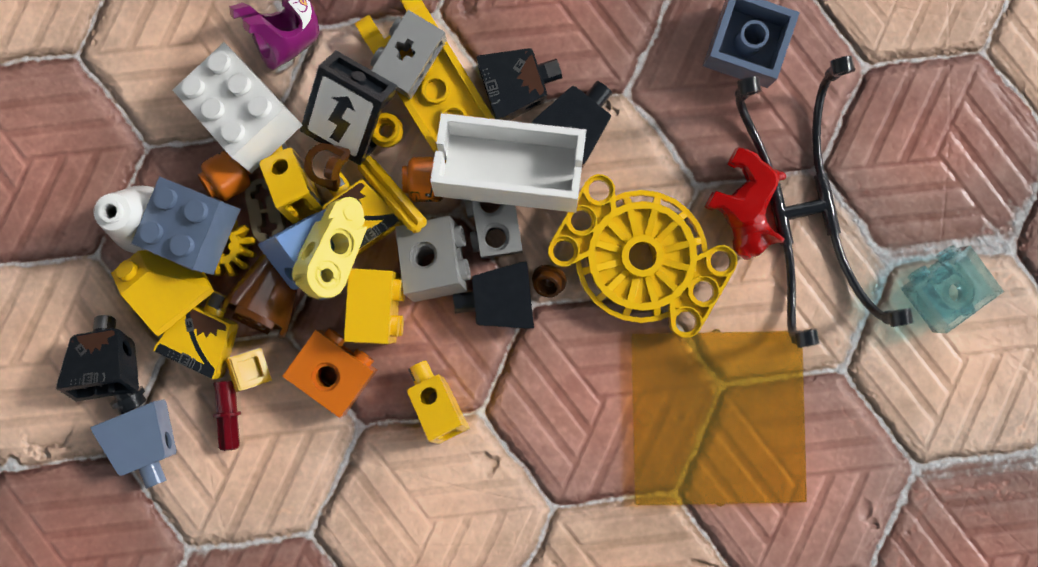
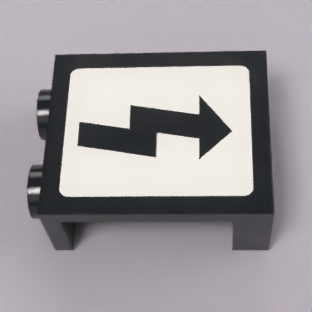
M336 50L318 66L302 121L303 126L300 128V131L321 144H332L349 149L351 151L349 160L361 165L366 157L376 149L377 145L371 140L381 110L394 98L398 85Z

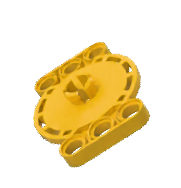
M595 174L589 177L579 192L576 212H586L591 218V225L585 231L576 230L571 224L574 212H568L549 244L548 257L550 261L559 267H568L576 263L577 275L584 291L593 303L607 314L623 321L638 323L660 321L668 317L669 328L676 336L682 338L695 336L701 330L736 269L738 261L735 251L725 245H717L708 250L700 223L690 210L676 199L660 192L647 190L629 191L615 196V185L608 176ZM601 181L607 185L609 193L606 199L597 201L590 196L589 186L593 182ZM644 196L651 197L653 200L652 202H632L630 197ZM622 200L623 205L616 208V202ZM661 200L673 205L681 212L677 214L672 209L661 205ZM686 217L693 225L698 238H694L691 229L684 221ZM561 241L570 243L574 249L573 257L568 261H560L554 256V246ZM633 245H649L653 262L650 267L640 270L631 264L629 252ZM697 245H700V254H697ZM717 251L724 252L729 257V266L724 271H717L711 265V257ZM587 258L588 267L582 268L581 260ZM584 275H591L594 284L600 291L597 296L589 288ZM700 281L707 282L712 288V295L705 302L698 301L693 294L694 286ZM608 298L614 304L624 307L622 314L610 309L601 301ZM667 305L668 311L661 314L660 307ZM632 310H652L653 316L641 318L630 316ZM682 312H689L695 319L694 327L688 332H682L676 326V318Z

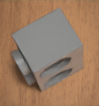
M465 200L467 217L475 218L476 231L470 232L473 252H480L482 259L523 253L516 206L500 204L496 212L486 213L481 209L480 201ZM493 229L503 231L506 235L505 243L498 248L490 247L486 243V236L489 231Z

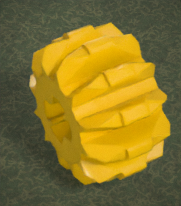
M237 220L227 241L230 242L228 248L231 251L229 254L222 253L214 272L215 276L223 277L227 271L229 276L235 277L238 275V267L244 270L249 269V263L245 260L246 256L250 258L257 256L256 252L248 250V246L256 243V238L246 237L250 228L246 225L238 227Z

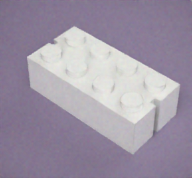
M441 113L436 143L438 151H435L430 181L434 196L576 213L586 130Z

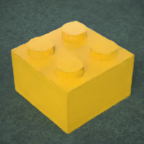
M351 269L347 287L344 342L391 344L396 343L398 336H402L404 317L403 315H398L399 301L404 302L405 300L402 279H400L401 274L385 270Z

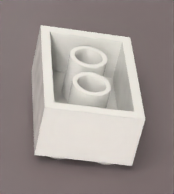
M225 42L173 89V92L231 158L250 173L260 166L261 160L271 156L303 126Z

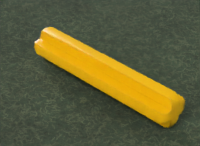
M367 156L361 165H357L360 173L408 230L418 233L426 226V218L375 159Z

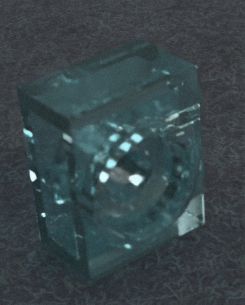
M954 245L938 253L935 256L938 261L929 268L925 265L913 271L907 277L909 282L901 287V290L933 333L950 332L1004 292L971 246L956 248ZM952 284L958 290V297L955 301L949 296V289Z

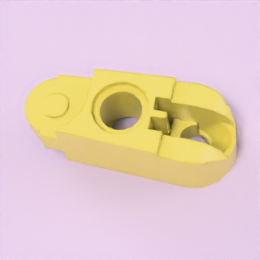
M344 197L329 203L321 220L314 223L297 256L298 259L293 267L292 278L295 284L309 297L315 299L334 297L341 293L346 285L367 230V226L362 227L365 221L363 218V208L352 197ZM330 239L334 243V251L330 247Z

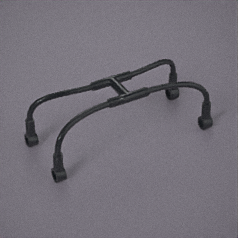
M851 55L830 61L831 67L825 72L815 100L812 122V149L816 172L814 179L819 199L786 206L781 184L778 183L770 200L777 232L785 238L784 242L780 243V246L784 248L787 272V328L790 339L797 345V348L816 345L820 342L817 329L797 331L796 276L792 249L794 241L789 220L818 213L823 215L827 236L831 237L841 269L852 290L865 308L884 324L891 325V327L914 323L911 308L883 312L870 300L849 265L839 236L841 230L828 180V173L824 171L822 160L821 121L824 100L831 81H835L842 75L855 71ZM759 76L741 79L737 81L738 88L735 91L737 109L759 157L773 168L745 104V100L750 95L762 91Z

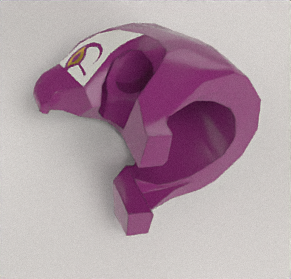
M282 0V7L285 8L280 12L271 14L258 13L251 6L243 2L229 6L233 19L242 18L243 28L249 34H252L264 63L267 67L275 70L294 59L318 39V19L310 0Z

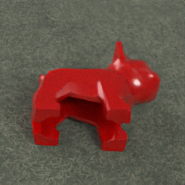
M737 147L733 151L727 165L733 168L739 167L744 174L746 182L732 195L718 191L712 192L704 207L709 210L718 209L723 213L733 231V250L742 259L750 260L752 257L759 256L770 245L783 243L785 240L780 234L772 230L765 214L779 181L785 180L786 174L773 169L769 164L762 161L757 153Z

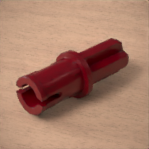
M232 380L213 382L216 413L212 415L217 420L218 448L222 451L238 449L240 447L238 415H241V411H237V397Z

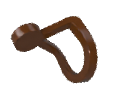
M322 143L315 145L308 151L305 157L304 168L306 175L314 183L337 192L341 183L339 176L341 168L348 161L351 151L332 144ZM324 150L340 157L332 156L327 161L324 169V177L326 179L316 176L312 168V161L315 155Z

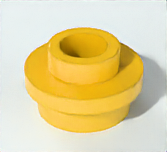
M381 113L371 140L382 148H390L397 145L401 141L404 132L399 118L390 113ZM386 125L391 126L393 129L392 134L388 137H384L380 133L382 127Z

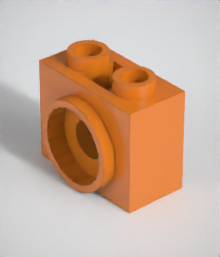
M330 328L326 332L324 330H315L282 377L341 418L347 414L378 370L372 366L374 360L369 355L359 349L353 352L344 346V338ZM326 366L333 368L337 374L336 382L333 385H327L322 381L321 372Z

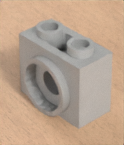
M450 215L427 220L426 226L418 233L408 230L405 225L395 227L403 294L413 302L468 292L466 280L471 279L469 263L467 259H463L462 247L466 246V237L463 227L461 225L458 226ZM429 254H434L433 262L428 266H422L424 258Z

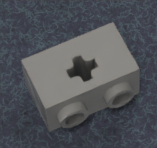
M407 10L403 18L397 17L389 31V35L392 37L385 48L379 47L371 60V66H373V72L398 85L397 92L412 99L447 39L445 31ZM411 47L414 56L412 58L405 56L402 60L399 52L401 50L407 52Z

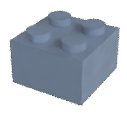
M725 0L703 67L738 79L759 76L760 85L768 88L778 79L800 12L765 0Z
M159 176L131 244L189 269L214 275L240 209Z

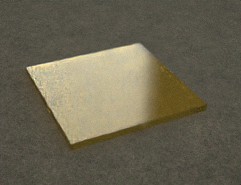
M714 329L712 332L697 333L689 338H682L674 333L631 334L635 505L716 504L722 507L725 504L807 502L803 347L797 348V345L791 341L788 331L720 332L719 329Z

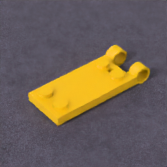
M400 0L406 12L410 10L438 27L422 0ZM370 15L354 23L373 55L379 47L385 48L392 37L388 36L384 39ZM447 41L412 99L397 92L434 154L435 151H438L436 143L441 113L495 119ZM411 47L407 52L403 50L399 52L402 60L405 56H410L411 58L414 56Z

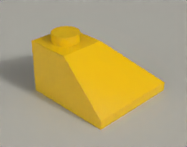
M147 250L137 251L111 272L120 295L157 336L163 334L214 292L204 272L189 269Z

